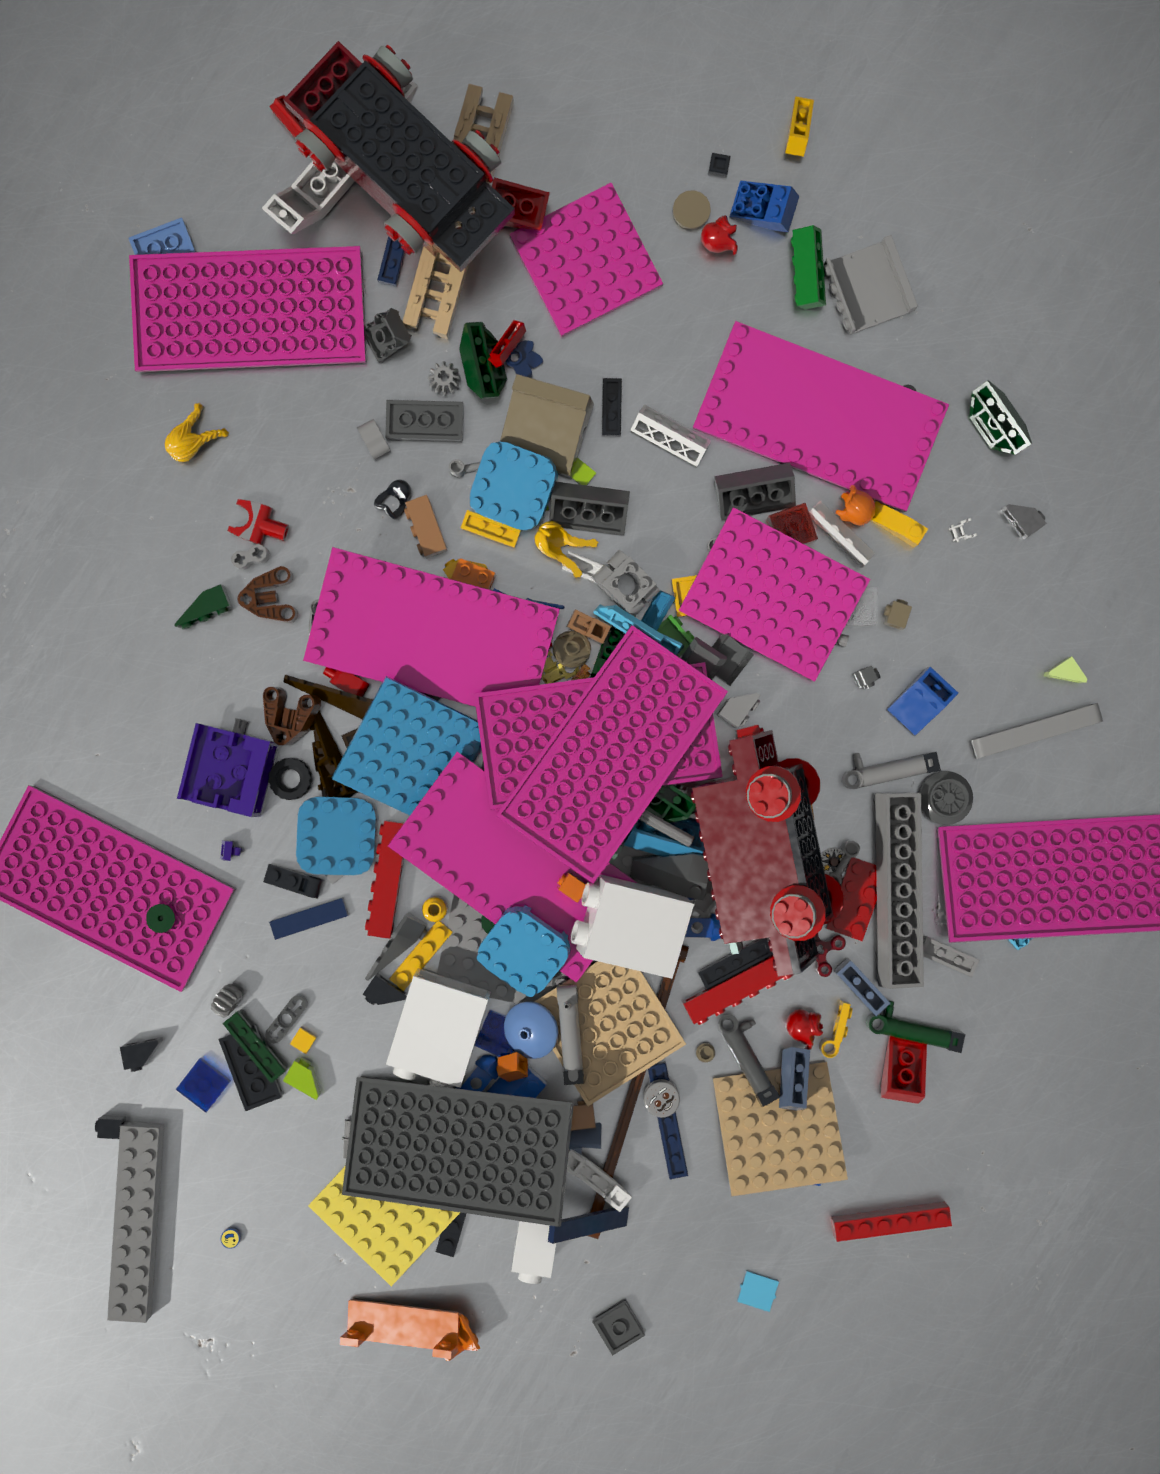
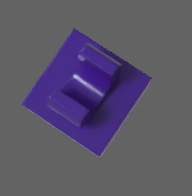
M222 840L220 859L231 861V855L240 856L241 848L232 847L233 842L230 840Z

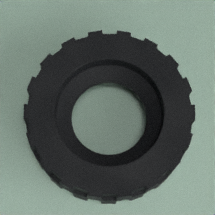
M284 758L272 766L271 772L268 775L269 787L281 799H299L306 795L307 791L311 788V782L313 781L312 772L309 770V766L302 760ZM292 769L299 774L300 782L296 787L286 788L282 784L281 776L286 770Z

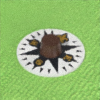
M832 847L826 849L821 854L825 874L829 875V873L836 870L845 854L841 849Z

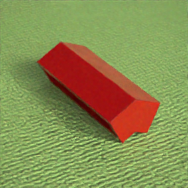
M282 95L275 98L269 107L295 138L306 127L286 107L283 100L286 96Z
M513 320L491 351L488 360L496 368L504 364L525 334L526 328L523 322Z

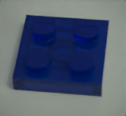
M199 1058L176 1090L207 1113L231 1080L205 1060Z

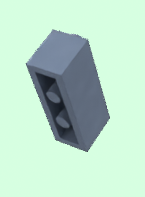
M847 958L834 970L875 1016L880 1014L890 1004L850 959Z
M795 1047L783 1049L779 1108L795 1111L807 1109L810 1050Z

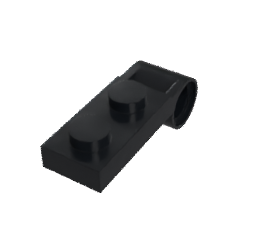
M268 864L263 882L318 899L323 879L301 874L274 864Z

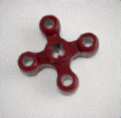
M817 933L815 935L817 947L821 945L822 949L821 952L818 951L819 958L816 960L817 972L821 977H828L832 973V966L827 962L826 955L830 950L839 951L844 949L846 940L841 935H834L830 940L823 941ZM841 940V944L837 946L835 941ZM826 966L828 968L827 971L822 972V967Z

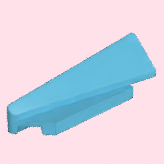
M599 604L593 612L625 634L633 625L676 656L684 647L682 643L659 633L617 605L603 606Z

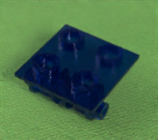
M489 1010L474 1046L498 1057L512 1054L514 1050L509 1045L504 1032L506 1017Z

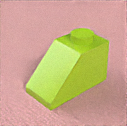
M296 1058L283 1082L317 1100L321 1091L315 1069L307 1059Z

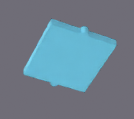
M746 1271L743 1284H740L741 1290L737 1302L770 1312L773 1299L776 1298L775 1293L779 1281Z

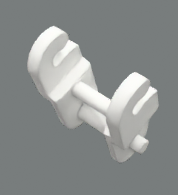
M971 518L959 522L957 526L951 525L949 530H952L955 539L953 541L960 542L959 539L964 538L967 540L977 536V533L969 536L965 535L962 527L964 523L972 521ZM960 527L963 536H958L956 528Z

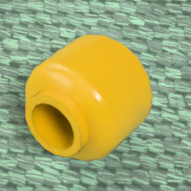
M437 896L430 897L422 906L423 916L431 922L442 920L448 911L445 900Z

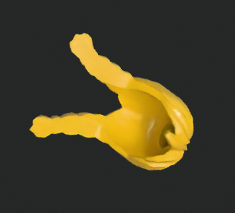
M200 403L194 404V411L188 415L183 423L174 427L165 439V449L176 461H189L197 454L205 442L221 436L227 437L229 434L225 428L205 431L201 434L191 433V427L199 419L203 409V405Z
M547 521L540 525L535 535L537 548L543 554L562 563L567 569H571L576 578L581 577L582 571L574 561L562 553L560 547L569 545L580 548L589 546L595 548L599 543L596 539L585 540L572 537L560 524L554 521Z

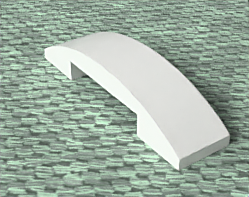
M572 1149L569 1150L567 1172L572 1176H577L604 1197L607 1203L621 1212L632 1196L590 1160Z

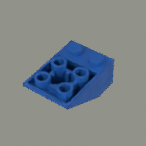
M740 181L729 217L769 230L789 232L799 195L792 186Z
M927 667L887 710L913 735H917L958 695V692L932 667Z

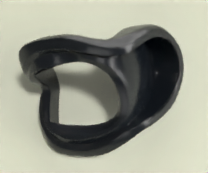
M401 479L393 481L387 490L377 496L374 506L379 509H385L391 518L398 519L404 512L405 502L411 496L410 485ZM388 495L396 497L400 503L393 513L386 504H382L384 498Z

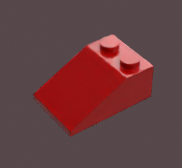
M494 177L492 187L515 208V215L505 226L541 231L550 192Z
M889 1036L882 1074L881 1098L919 1104L925 1098L927 1044Z

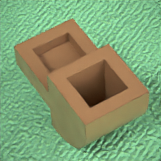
M576 609L566 626L601 644L604 643L611 626Z

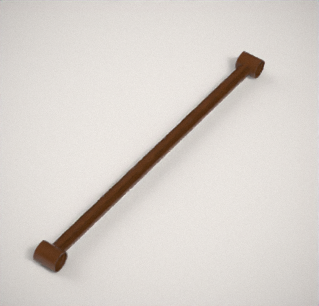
M682 944L673 979L667 977L662 979L657 998L664 1009H666L680 962H685L689 946ZM646 1070L632 1078L603 1169L612 1178ZM597 1192L590 1213L601 1211L604 1208L605 1198ZM600 1233L588 1235V1237L599 1239Z

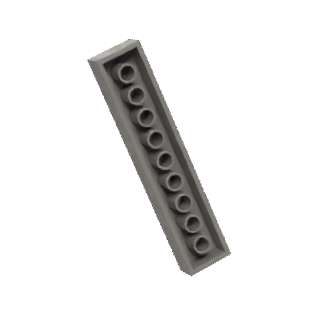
M875 793L878 986L888 989L924 987L921 793Z
M126 1121L120 1126L107 1317L109 1321L146 1323L152 1316L164 1138L163 1123Z

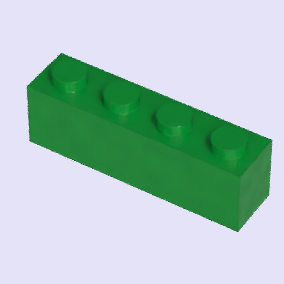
M814 225L792 230L793 237L791 238V243L794 248L792 262L795 266L793 278L796 285L795 302L798 307L805 310L825 306L822 231Z

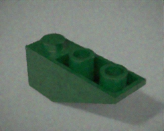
M220 584L203 591L176 621L175 627H182V630L188 629L193 626L192 623L206 622L211 619L210 616L218 614L220 616L228 613V609L233 608L225 586Z
M612 627L610 628L604 643L601 644L590 678L595 677L624 637V632Z

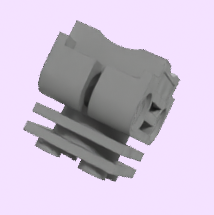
M618 550L606 562L612 570L603 565L591 578L621 609L635 617L645 607L641 599L649 603L660 590L656 583L630 556ZM624 573L633 576L636 583L634 591L629 595H624L618 588V579Z

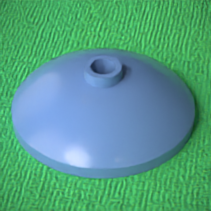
M531 1001L519 1003L508 1012L505 1018V1037L515 1052L529 1059H538L546 1056L554 1049L558 1040V1026L552 1013L543 1005Z

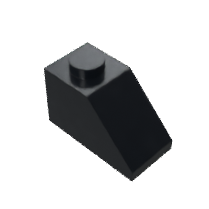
M377 973L363 995L366 996L365 1000L370 1004L382 1005L406 1000L408 993Z
M162 1037L121 1046L120 1052L124 1070L130 1069L131 1072L142 1070V1067L149 1062L162 1043Z

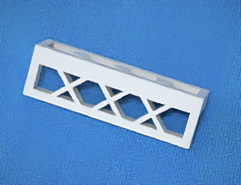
M645 404L639 411L630 430L696 467L711 440ZM639 421L647 424L648 430L643 431L638 428ZM654 432H662L665 439L660 440L656 438ZM676 440L680 442L682 448L676 449L671 441ZM693 449L700 453L698 458L691 457L688 450Z
M819 501L806 515L861 568L874 556L875 552L822 501Z

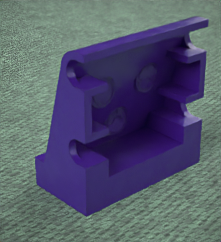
M196 723L177 799L192 801V803L212 808L224 809L228 812L248 817H261L269 785L268 775L274 765L278 745L271 740Z

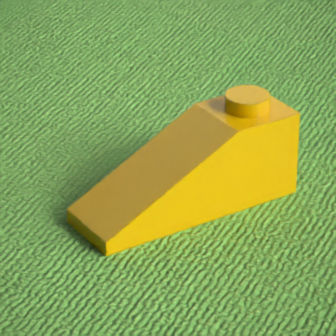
M795 96L786 144V154L804 157L809 139L813 99Z
M876 501L875 514L871 521L913 548L918 546L928 528L914 519Z

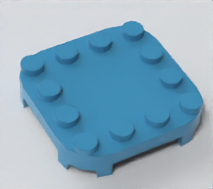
M500 441L491 443L482 456L472 485L470 506L478 514L515 529H533L541 524L544 519L543 516L555 482L558 480L556 466L549 457L511 444L510 442Z
M312 797L304 801L297 814L296 859L301 869L307 873L323 875H359L367 872L373 863L376 817L372 805L358 798Z
M524 905V907L516 906L511 908L510 906L505 910L487 936L484 937L478 949L477 960L487 970L528 997H533L548 985L565 964L571 951L568 935L564 931L559 933L532 914L530 907Z

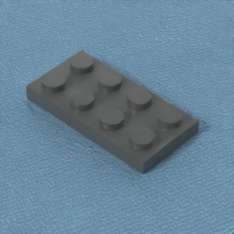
M386 400V439L462 441L463 402Z

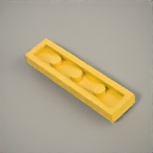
M441 921L435 922L424 938L419 941L390 976L389 980L404 991L412 982L417 969H423L452 934V931Z

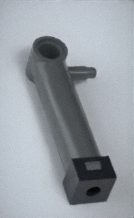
M730 1014L724 1015L718 1022L719 1031L724 1036L760 1106L764 1107L779 1099L778 1092L774 1085L771 1084L743 1033L756 1024L754 1019L739 1025L735 1016ZM723 1021H732L733 1028L731 1030L725 1029Z

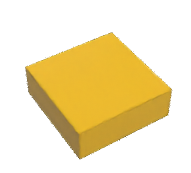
M300 1027L290 1045L307 1054L317 1036Z

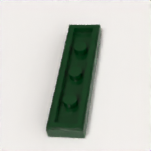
M239 1010L222 1023L270 1083L287 1071Z

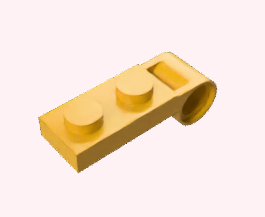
M840 1000L832 1038H824L819 1043L820 1051L827 1058H833L838 1054L842 1039L847 1036L848 1026H846L847 1019L851 1018L853 1010L849 1002ZM828 1043L833 1044L831 1052L824 1051V1047Z

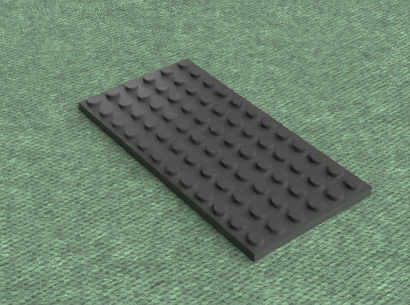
M357 1077L342 1195L560 1227L574 1103Z

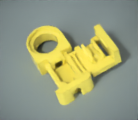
M548 651L547 656L550 655V657L546 658L543 669L545 674L543 675L542 673L541 676L545 684L554 683L562 678L568 679L577 674L579 667H576L572 673L566 672L565 666L558 663L559 667H557V662H553L551 658L553 656L551 651Z

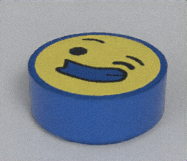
M227 1228L220 1238L222 1245L229 1249L235 1248L241 1240L240 1232L236 1228Z

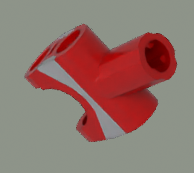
M237 499L236 505L248 511L249 520L247 524L241 527L229 526L228 532L261 545L264 535L282 541L285 540L289 524L270 519L273 508L254 501Z

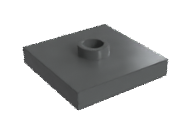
M626 1301L592 1320L612 1356L645 1336L643 1329Z

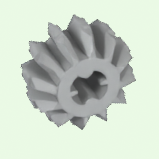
M443 361L442 367L436 363V370L430 369V373L433 375L428 376V380L432 381L430 383L431 388L436 387V393H439L442 389L443 395H446V389L453 393L452 386L459 387L456 381L461 380V377L456 375L459 370L458 368L453 369V363L446 367V362ZM442 375H447L446 381L443 382L440 377L443 378Z
M225 985L213 999L211 1010L223 1018L229 1016L242 998V992L234 985Z

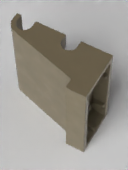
M516 374L500 441L510 442L511 444L549 457L555 464L558 474L571 477L572 466L577 460L583 441V431L587 428L594 406L591 396Z

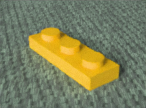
M469 510L466 511L460 527L465 531L515 548L521 532L519 529Z

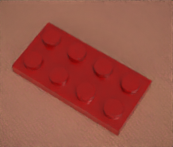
M851 857L840 885L844 894V906L840 915L832 922L827 923L826 929L863 942L877 901V872L875 864Z

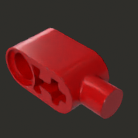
M328 667L323 671L324 675L331 678L329 682L344 692L363 697L370 686L369 683L351 673Z

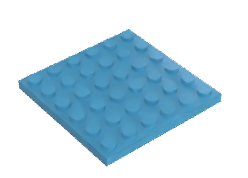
M386 676L336 768L332 779L405 814L411 815L457 751L472 762L481 745L478 721Z

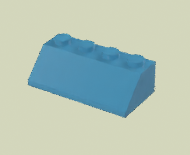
M689 819L670 822L673 826L694 837L689 847L641 820L636 822L624 839V846L662 857H667L670 854H675V856L686 855L692 852L703 854L705 850L704 844L699 837V831H701L700 824Z

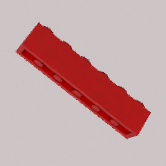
M386 820L384 824L380 825L379 835H382L381 843H378L376 854H379V860L374 865L376 880L372 881L371 892L374 894L373 900H369L368 911L371 914L370 919H367L365 924V930L368 931L367 936L392 938L404 858L389 848L388 845L404 823Z
M773 955L682 1002L693 1024L698 1023V1025H701L709 1020V1016L713 1014L718 1016L726 1011V1007L730 1005L735 1007L743 1002L742 999L749 996V998H752L760 993L759 990L765 987L769 989L777 984L776 981L782 978L783 980L789 979L793 975L778 977L777 971H774Z
M945 1201L831 1217L833 1236L836 1242L952 1226L950 1207Z

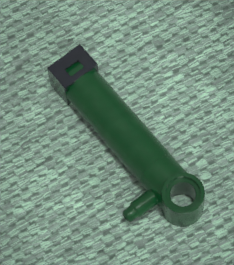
M889 1000L890 1004L886 1007L885 1015L878 1014L875 1016L871 1013L867 1016L866 1025L875 1034H883L962 1053L966 1034L953 1029H944L892 1017L894 1001ZM875 1019H881V1025L878 1028L873 1027Z

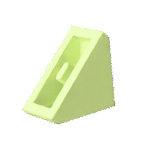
M1072 656L1065 658L1044 673L1045 677L1076 683H1087L1086 676Z

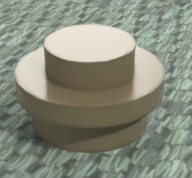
M702 1043L696 1049V1056L702 1062H710L715 1057V1049L709 1043Z

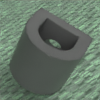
M872 666L853 673L859 688L864 687V689L874 686V681L881 678L877 668L873 669Z

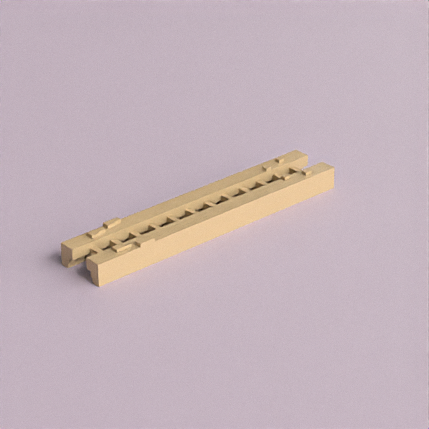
M468 84L453 139L462 143L469 131L474 132L478 130L483 136L487 137L486 142L489 145L493 144L500 152L514 104L513 96L499 92L495 109L480 106L483 87ZM476 115L491 118L490 127L474 124ZM495 169L490 172L492 178L494 176ZM423 246L402 321L405 327L417 329L420 316L436 320L433 333L441 338L448 339L469 264L460 272L440 252L433 256ZM435 262L450 265L449 274L433 271ZM430 280L444 283V292L428 289ZM425 298L441 302L439 310L435 311L424 308Z

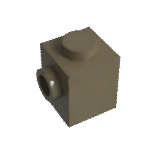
M900 599L892 601L890 605L887 604L884 611L886 616L884 624L900 630L905 629L912 606H909L908 602Z

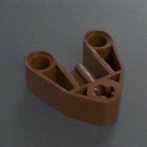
M280 566L253 578L239 593L238 603L262 619L285 623L295 622L298 618V611L291 605L260 607V604L277 602L276 590L258 593V590L289 585L293 580V573L288 568ZM282 571H286L288 574L287 579L280 581L279 574ZM247 595L252 598L249 604L244 602V598ZM287 609H291L293 612L292 617L289 619L284 617V612Z
M267 687L264 690L265 724L277 745H292L308 732L321 707V700L318 696H301L298 701L297 710L284 707L286 692L283 688ZM274 691L277 693L275 700L272 697ZM309 699L312 700V706L310 708L307 705Z

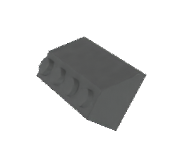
M790 463L714 476L721 520L727 519L733 507L747 515L796 507L795 476Z
M555 482L551 496L549 521L560 524L562 528L624 535L630 491Z

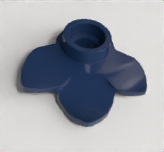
M521 341L506 360V363L514 368L516 374L532 378L531 369L543 363V358L532 351L533 341ZM516 355L518 356V360L512 361L511 357Z

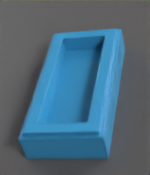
M660 590L641 621L657 631L675 597Z

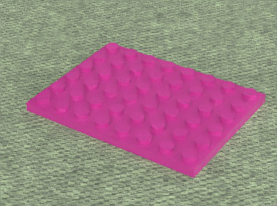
M733 507L679 611L724 635L728 634L743 645L815 682L871 579Z

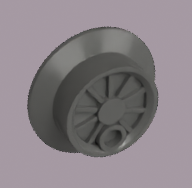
M942 771L931 775L923 783L920 790L921 809L935 823L942 825L955 824L963 820L972 808V788L964 777L955 772Z

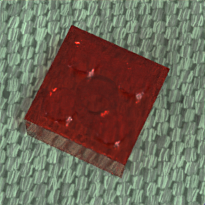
M806 503L782 510L767 517L770 527L804 545L818 540Z

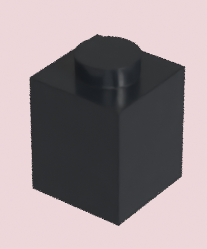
M102 1115L95 1123L97 1138L119 1139L120 1126L126 1122V1116Z

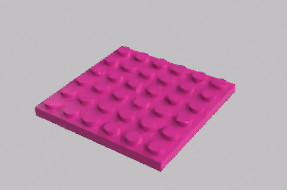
M612 183L544 216L541 231L520 228L510 233V238L561 337L663 286V282Z

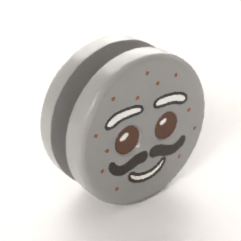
M665 1079L651 1082L644 1091L645 1107L656 1117L672 1115L680 1103V1096L676 1086Z

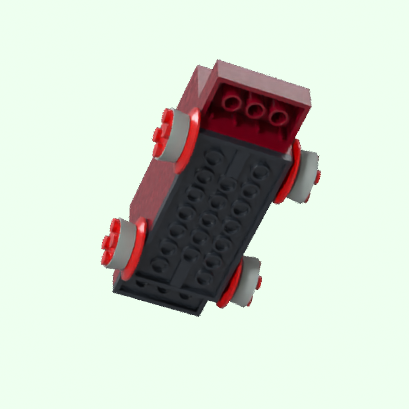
M337 41L283 99L286 107L306 127L303 132L295 137V144L299 147V152L306 158L309 156L313 160V165L320 172L323 170L328 171L333 162L337 163L391 215L384 222L386 234L393 241L398 240L402 245L401 248L409 256L411 253L416 255L423 245L433 256L440 252L454 267L462 272L515 215V208L487 183L493 182L490 172L501 164L500 157L498 156L499 150L493 144L489 145L484 140L485 137L478 130L474 132L469 131L462 143L454 139L451 142L405 98L402 90L403 87L413 80L412 73L409 71L411 67L404 59L399 60L395 56V51L389 45L385 47L380 46L373 58L364 54L362 57L364 62L361 63L345 46Z
M768 730L729 740L728 750L730 756H733L734 764L732 769L735 776L713 780L692 788L691 798L696 805V821L700 824L701 831H699V837L705 848L703 856L704 860L708 863V879L712 882L713 889H711L712 899L716 902L715 915L717 920L720 921V937L723 939L724 944L770 937L769 949L774 955L773 968L774 971H777L779 977L800 974L819 958L815 935L822 929L823 925L832 922L840 915L844 906V894L840 884L832 876L825 874L811 808V805L817 800L820 793L819 775L809 762L800 758H787L779 762L773 731Z

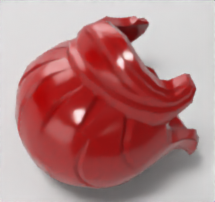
M726 215L719 217L715 222L707 223L701 233V241L704 247L713 253L732 250L733 255H735L738 251L737 242L730 235L736 232L737 225H730Z
M804 1009L794 1010L786 1020V1028L789 1035L794 1040L805 1044L806 1047L804 1049L808 1050L812 1049L814 1036L823 1034L821 1029L824 1027L820 1023V1013H809Z

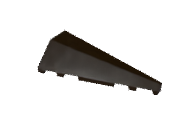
M284 676V683L309 695H316L320 700L362 720L373 701L369 698L292 676Z
M318 711L310 726V731L314 732L315 742H312L315 770L320 776L318 790L322 791V797L350 798L358 791L332 779L342 756L320 711Z

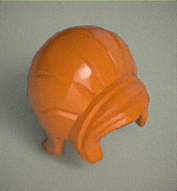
M851 485L850 493L846 492L841 495L845 501L846 508L843 511L836 510L835 513L840 516L842 521L862 526L869 523L874 517L875 502L868 493L857 490L855 485Z

